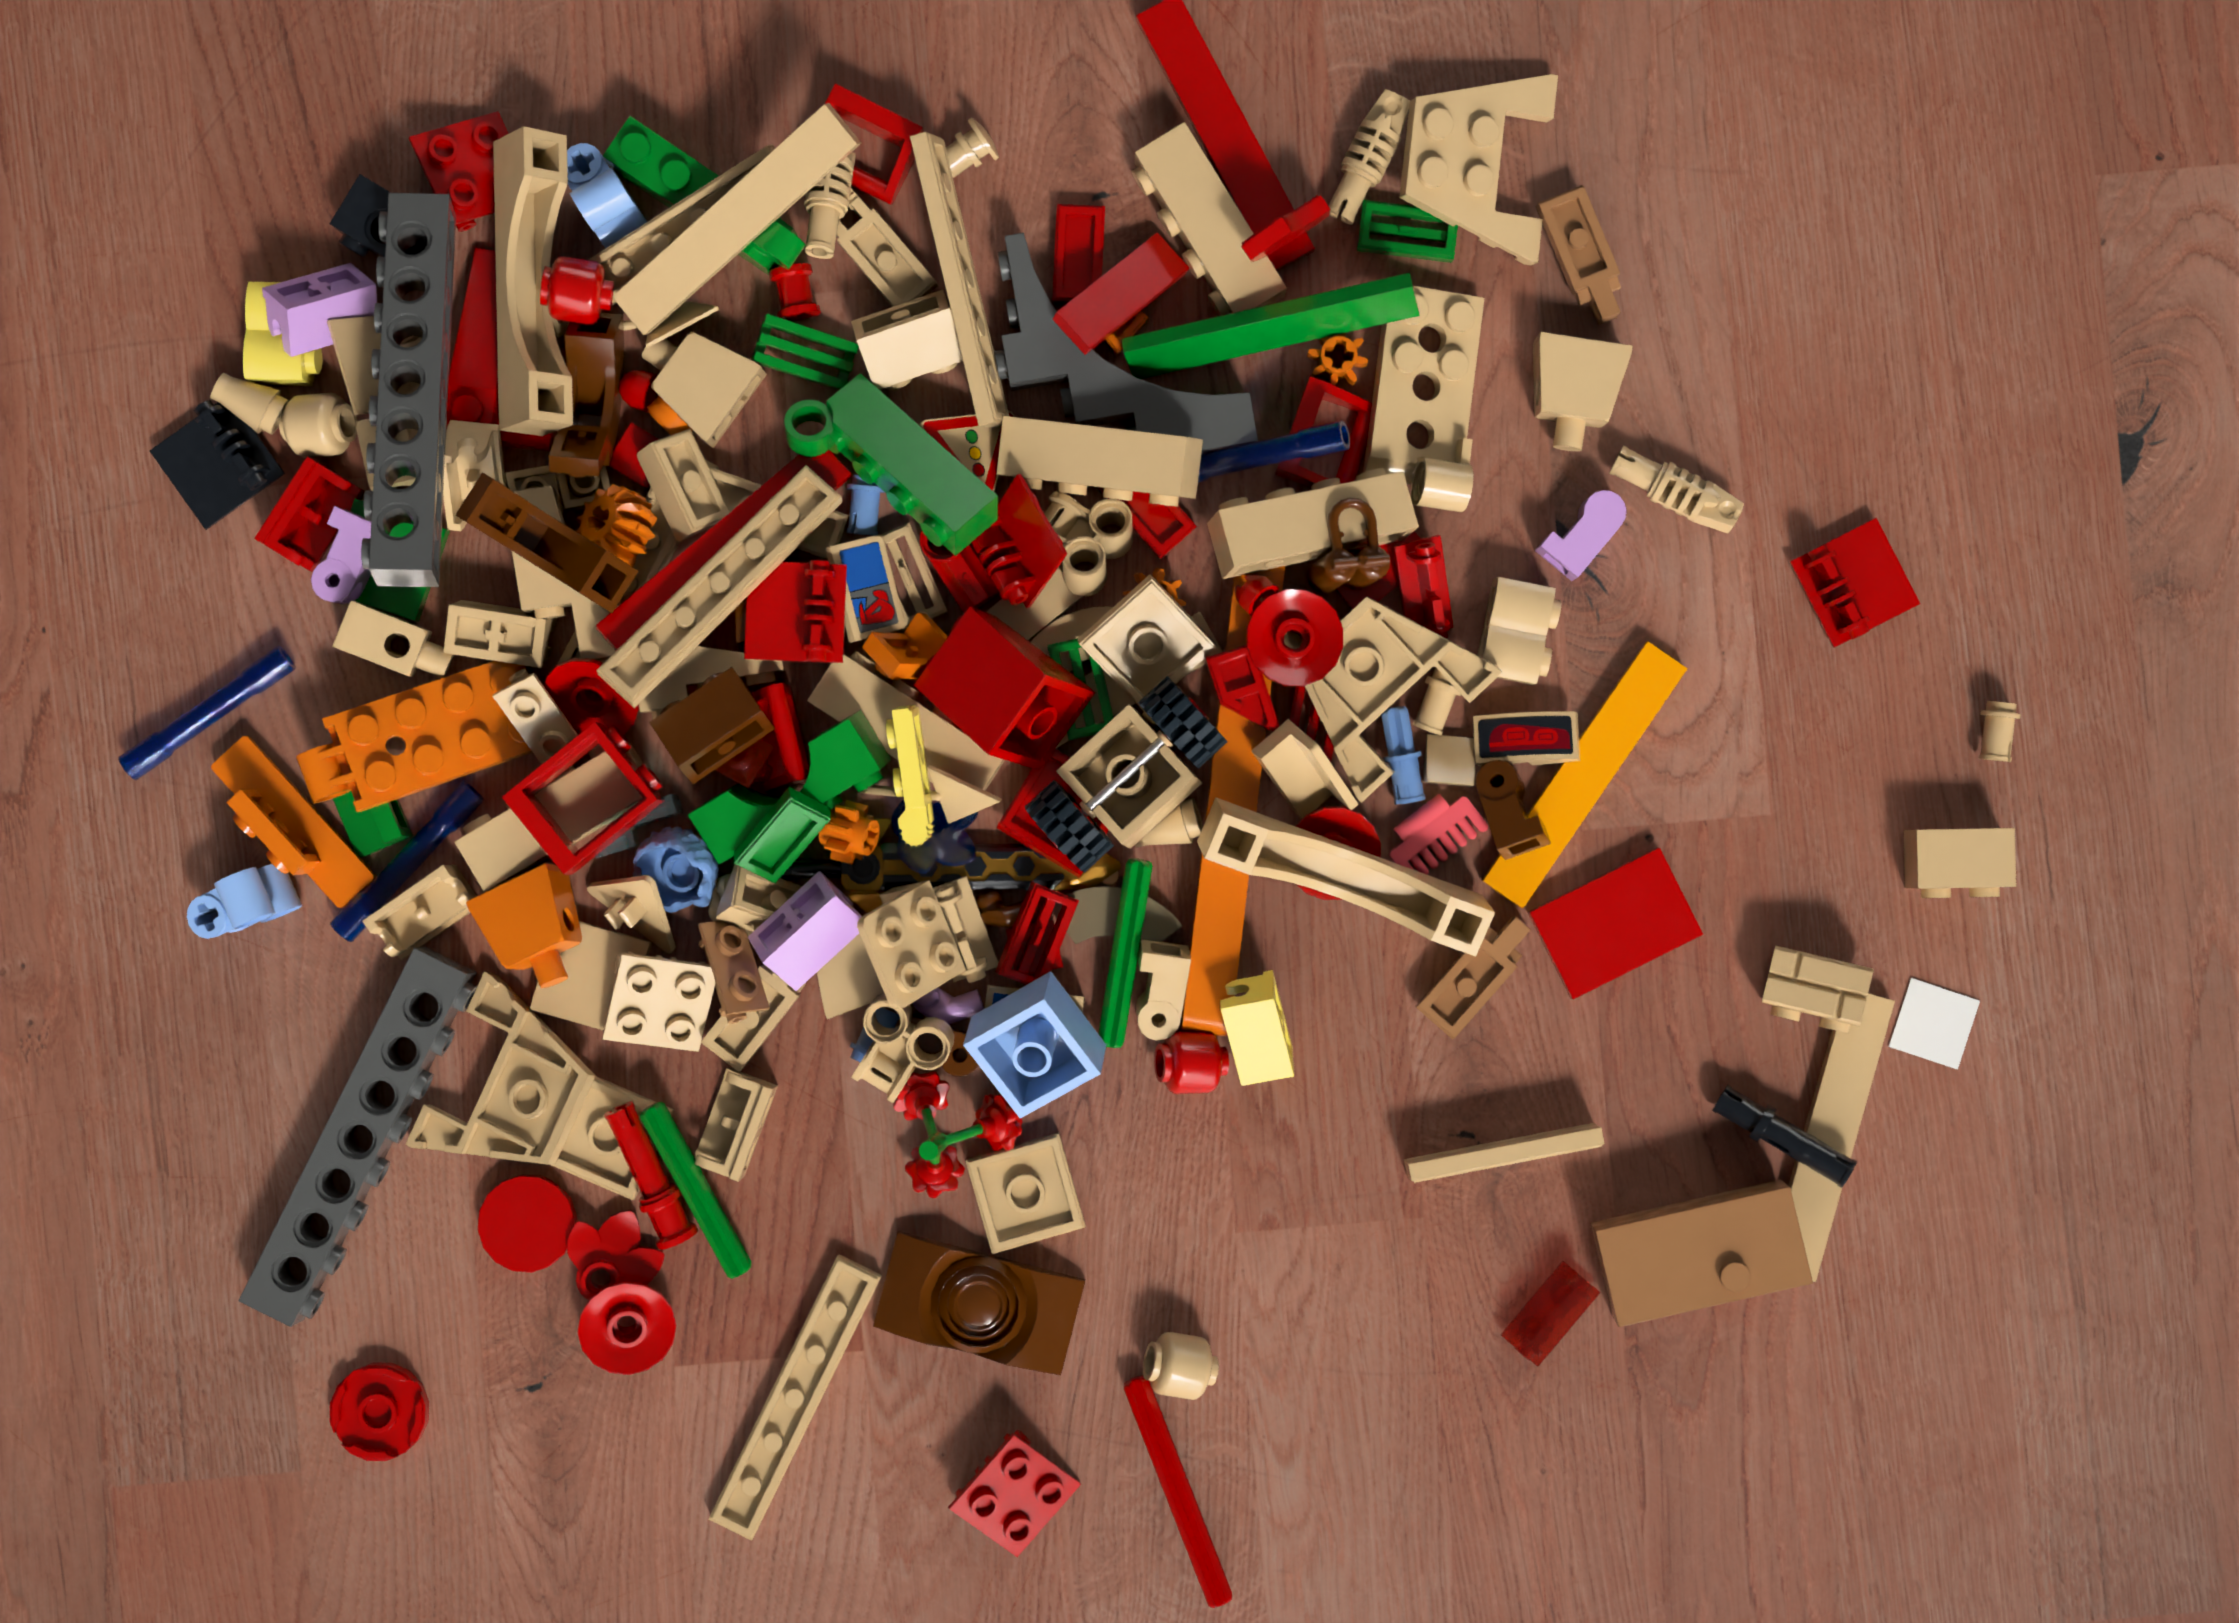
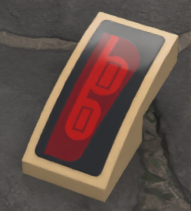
M1543 711L1473 716L1475 764L1480 767L1495 760L1505 761L1509 764L1528 762L1532 766L1580 761L1577 712Z

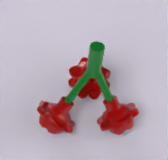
M932 1071L922 1074L913 1072L894 1101L893 1107L895 1111L903 1112L904 1118L908 1121L916 1118L923 1120L928 1138L920 1147L912 1149L911 1157L913 1161L907 1162L905 1172L912 1178V1188L915 1192L919 1193L926 1190L930 1198H937L944 1191H955L959 1185L957 1178L964 1175L965 1172L964 1166L957 1159V1149L948 1145L976 1136L980 1139H987L994 1151L1001 1150L1002 1148L1009 1151L1014 1148L1015 1139L1022 1133L1021 1125L1023 1121L1001 1094L995 1097L989 1094L984 1096L982 1107L976 1110L977 1120L973 1122L971 1127L947 1135L938 1132L934 1117L937 1113L936 1110L947 1108L948 1101L946 1096L950 1085L946 1080H940L937 1072Z

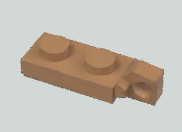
M1581 185L1537 203V212L1540 219H1543L1542 224L1572 296L1575 295L1579 306L1587 302L1589 303L1598 325L1616 319L1621 311L1613 292L1621 288L1618 280L1620 271L1585 187Z
M1514 915L1497 933L1489 927L1476 957L1462 952L1415 1007L1453 1040L1517 968L1516 963L1523 956L1515 947L1531 929Z

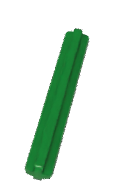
M1130 858L1125 864L1098 1032L1099 1036L1106 1043V1047L1121 1048L1125 1040L1152 874V863L1139 858Z
M660 1101L646 1107L641 1111L640 1119L727 1277L733 1279L746 1273L751 1268V1260L699 1166L694 1164L695 1158L665 1103Z

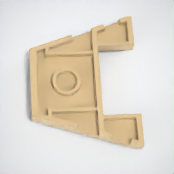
M1549 74L1418 96L1412 99L1409 104L1399 198L1451 226L1458 225L1477 235L1479 241L1492 248L1499 247L1516 256L1515 260L1524 265L1531 266L1538 263L1543 219L1497 212L1495 210L1505 116L1545 123L1554 118L1558 75Z
M1368 596L1340 621L1343 627V650L1337 665L1322 680L1305 686L1317 714L1331 739L1340 764L1352 785L1351 788L1361 803L1395 772L1366 742L1361 733L1427 671L1435 666L1469 703L1502 674V670L1498 666Z
M484 972L466 1012L508 1032V1036L468 1123L433 1105H423L405 1145L418 1149H431L450 1153L554 1165L596 1075L530 1010V1007L498 975Z

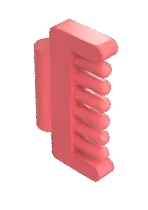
M1437 794L1393 828L1402 842L1390 850L1389 857L1394 863L1413 869L1408 862L1410 860L1418 872L1428 875L1429 869L1417 853L1423 857L1430 868L1436 869L1439 863L1427 848L1428 845L1439 860L1445 862L1448 859V854L1436 840L1437 838L1450 854H1456L1458 848L1446 833L1447 830L1457 844L1464 847L1467 845V839L1457 828L1456 823L1469 839H1475L1477 833L1465 816L1479 832L1487 831L1488 824L1467 797L1461 796L1449 805L1441 794Z

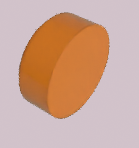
M660 396L647 406V412L670 435L691 429L693 432V429Z

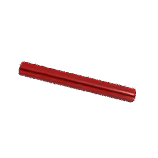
M1144 1375L1131 1378L1124 1383L1125 1394L1207 1604L1211 1608L1225 1605L1232 1600V1591L1150 1381L1145 1380Z

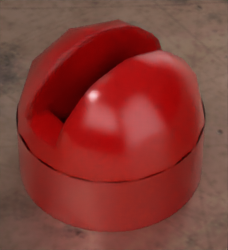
M632 370L624 374L619 382V393L622 399L632 408L647 412V406L657 398V393L651 386L658 375L644 370Z
M1256 573L1245 575L1244 578L1247 582L1242 587L1239 585L1235 587L1237 602L1250 616L1268 596L1279 592L1278 587L1267 577Z

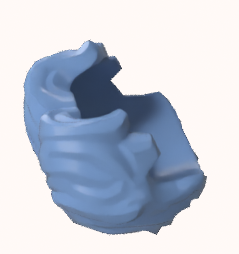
M665 827L659 833L651 832V836L640 843V847L635 852L633 877L649 875L656 881L666 912H677L692 904L698 907H708L715 889L719 867L704 840L699 835L694 834L692 829H682L681 827Z

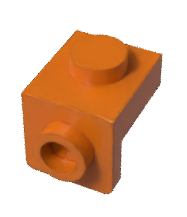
M916 613L904 633L871 632L862 648L875 661L876 669L885 677L892 680L918 679L923 673L926 662L938 652L948 636L926 613Z

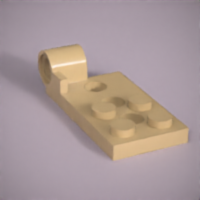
M1413 286L1420 316L1382 324L1363 473L1379 468H1384L1386 474L1403 471L1406 483L1411 485L1413 505L1464 512L1470 501L1473 488V469L1470 465L1473 439H1467L1485 298ZM1423 327H1431L1438 332L1441 343L1437 352H1427L1421 347L1418 337ZM1418 374L1428 376L1434 383V395L1429 401L1419 399L1413 391V380ZM1412 422L1422 424L1428 431V443L1423 449L1413 447L1407 440V428Z

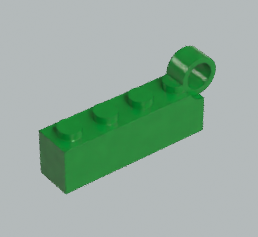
M629 116L603 154V158L615 172L668 208L719 177V175L631 116ZM778 218L738 255L769 275L771 270L779 266L789 270L806 244L798 238L793 227L781 218Z
M861 373L826 401L827 406L817 400H802L793 404L786 412L784 418L786 440L789 447L795 453L805 457H815L824 454L828 450L835 454L841 452L852 462L854 470L863 481L868 484L875 483L886 493L888 501L896 511L902 515L910 514L920 523L923 533L934 545L941 546L943 544L955 556L998 520V495ZM807 421H815L824 426L821 432L810 436L802 435L795 430L800 424Z

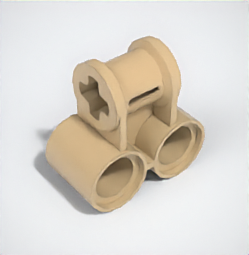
M1057 491L1053 492L1048 499L1049 507L1044 514L1054 531L1060 536L1063 547L1068 553L1062 561L1064 582L1073 594L1079 596L1097 594L1104 588L1107 581L1106 558L1117 559L1124 556L1133 544L1132 513L1124 502L1117 499L1099 501L1090 511L1069 495ZM1109 524L1122 528L1120 531L1110 534L1100 530L1103 526ZM1080 562H1090L1095 565L1089 571H1079L1074 568Z
M881 993L871 1002L863 1018L864 1029L873 1042L851 1078L856 1081L860 1079L867 1081L885 1092L887 1100L894 1103L915 1067L923 1070H934L941 1067L947 1061L954 1045V1033L947 1022L937 1017H927L916 1025L911 1023L913 1017L911 1004L904 1008L894 1009L900 1016L901 1024L895 1028L882 1026L876 1018V1010L881 1007H892L889 1005L885 993ZM924 1033L937 1035L943 1043V1050L936 1054L924 1052L918 1044L919 1035Z

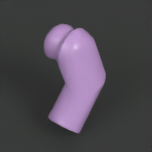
M937 987L913 1002L915 1009L922 1015L937 1017L948 1024L969 1018L984 1009L977 989L953 997Z

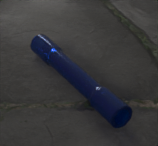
M1341 420L1302 429L1291 435L1211 453H1201L1198 483L1204 482L1211 477L1292 459L1313 458L1349 450L1350 436L1345 422Z
M278 645L245 668L237 678L161 731L152 733L120 755L118 760L122 768L132 779L138 780L171 757L179 747L252 696L263 693L296 669L293 660Z
M462 781L434 811L432 818L364 890L360 891L330 922L331 927L345 940L353 942L366 928L362 921L383 907L447 836L455 832L485 800L483 796L470 784Z

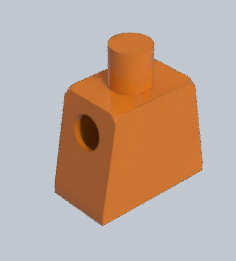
M545 863L466 902L470 913L502 966L506 969L525 970L533 967L540 988L551 987L568 979L560 953L579 945L582 942V933L569 875H564L556 865Z

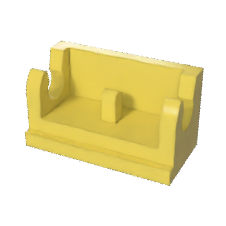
M1273 970L1265 971L1263 975L1237 979L1226 984L1227 995L1246 992L1242 996H1233L1220 1000V1009L1241 1086L1294 1077L1293 1046Z

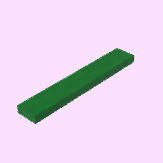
M1405 273L1122 339L1123 353L1132 375L1138 379H1143L1420 315L1410 273Z

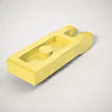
M915 704L899 706L893 709V719L886 720L888 744L890 749L897 748L900 767L893 769L894 789L897 798L904 797L905 811L898 818L899 829L902 830L900 833L903 837L902 840L906 842L905 844H910V847L913 845L917 847L919 844L923 845L924 841L926 842L928 838L932 837L931 834L934 832L933 827L935 826L932 824L934 816L919 706L916 707Z

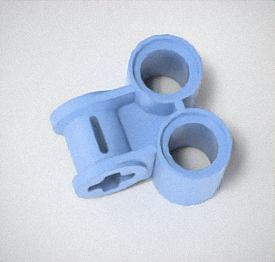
M579 143L567 150L568 185L572 190L569 194L605 248L647 223L613 168H609L602 154L595 146L588 143Z
M269 864L259 869L256 867L248 868L215 882V889L191 901L187 910V920L190 928L196 935L209 939L227 932L241 931L258 922L264 923L299 909L302 907V904L289 874H284L273 864Z

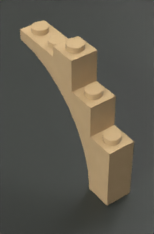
M552 485L513 491L565 525L558 495ZM512 551L522 611L525 613L534 612L536 620L552 619L565 616L564 607L572 606L580 658L595 659L604 663L615 652V649L596 630V625L611 612ZM698 645L639 703L640 712H652V718L655 719L668 704L677 700H683L689 696L688 686L697 685V689H699L708 677L724 672L730 667H733L740 678H746L747 686L776 682L775 672L784 671L783 661L744 659V652L707 648Z

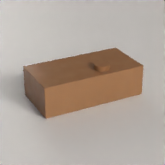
M1781 1179L1590 1223L1612 1317L1618 1327L1813 1284L1791 1188Z

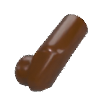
M997 891L976 898L984 924L1013 928L1023 901L1003 906L1001 894ZM1042 896L1040 897V900L1037 904L1030 924L1036 922V919L1038 917V914L1045 899Z

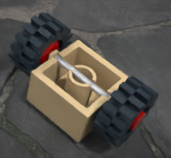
M1168 676L1138 702L1164 733L1160 730L1156 732L1138 711L1130 704L1127 705L1056 771L1081 798V803L1078 804L1061 785L1053 780L1025 806V810L1043 830L1051 842L1084 873L1114 846L1105 832L1093 820L1096 816L1122 845L1131 849L1202 784L1200 779L1171 749L1173 744L1170 740L1198 769L1228 742L1209 722V717L1190 696L1187 698Z

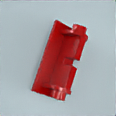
M1441 535L1393 546L1404 616L1447 639V631L1454 628Z

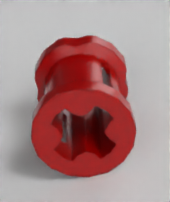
M796 263L789 270L777 267L769 272L770 280L776 282L781 310L777 312L779 318L795 322L821 314L820 306L814 303L809 280V276L813 273L811 264Z

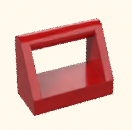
M835 83L825 104L830 103L842 119L902 148L889 182L854 166L851 186L892 205L915 161L910 136L923 133V127Z
M1310 376L1275 475L1309 487L1317 482L1328 479L1299 466L1322 400L1358 412L1335 477L1340 479L1341 484L1355 481L1367 446L1372 403L1331 383Z
M778 683L753 692L752 695L774 726L773 731L754 743L765 792L805 783L810 771V761L791 686L785 683Z

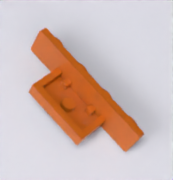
M242 736L211 765L213 772L234 793V796L226 802L236 813L232 817L234 822L249 837L254 838L257 836L269 850L265 854L279 871L284 874L290 872L292 875L307 874L338 908L346 907L376 879V874L251 737Z

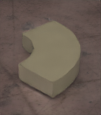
M1107 886L1091 887L1066 894L1079 900L1067 930L1068 935L1075 944L1095 936H1114L1122 888ZM1148 897L1141 939L1162 942L1183 925L1164 906ZM1057 902L1052 911L1056 919L1063 905Z

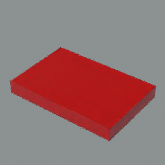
M1655 848L1527 912L1570 999L1586 994L1704 935L1660 848Z

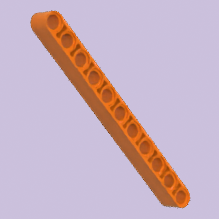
M1285 566L1255 572L1267 577L1278 587L1279 592L1283 591ZM1245 575L1233 578L1225 651L1247 644V626L1251 616L1240 607L1235 597V587L1237 585L1242 587L1247 582L1244 578ZM1263 675L1270 695L1272 680L1267 679ZM1220 703L1218 706L1216 729L1228 742L1212 757L1205 821L1215 797L1257 812L1262 766L1251 750L1265 739L1266 729L1220 706ZM1202 852L1190 944L1191 964L1183 1004L1181 1031L1208 1032L1217 1036L1228 1037L1220 1009V1000L1235 996L1227 995L1225 985L1237 980L1249 875L1204 859Z

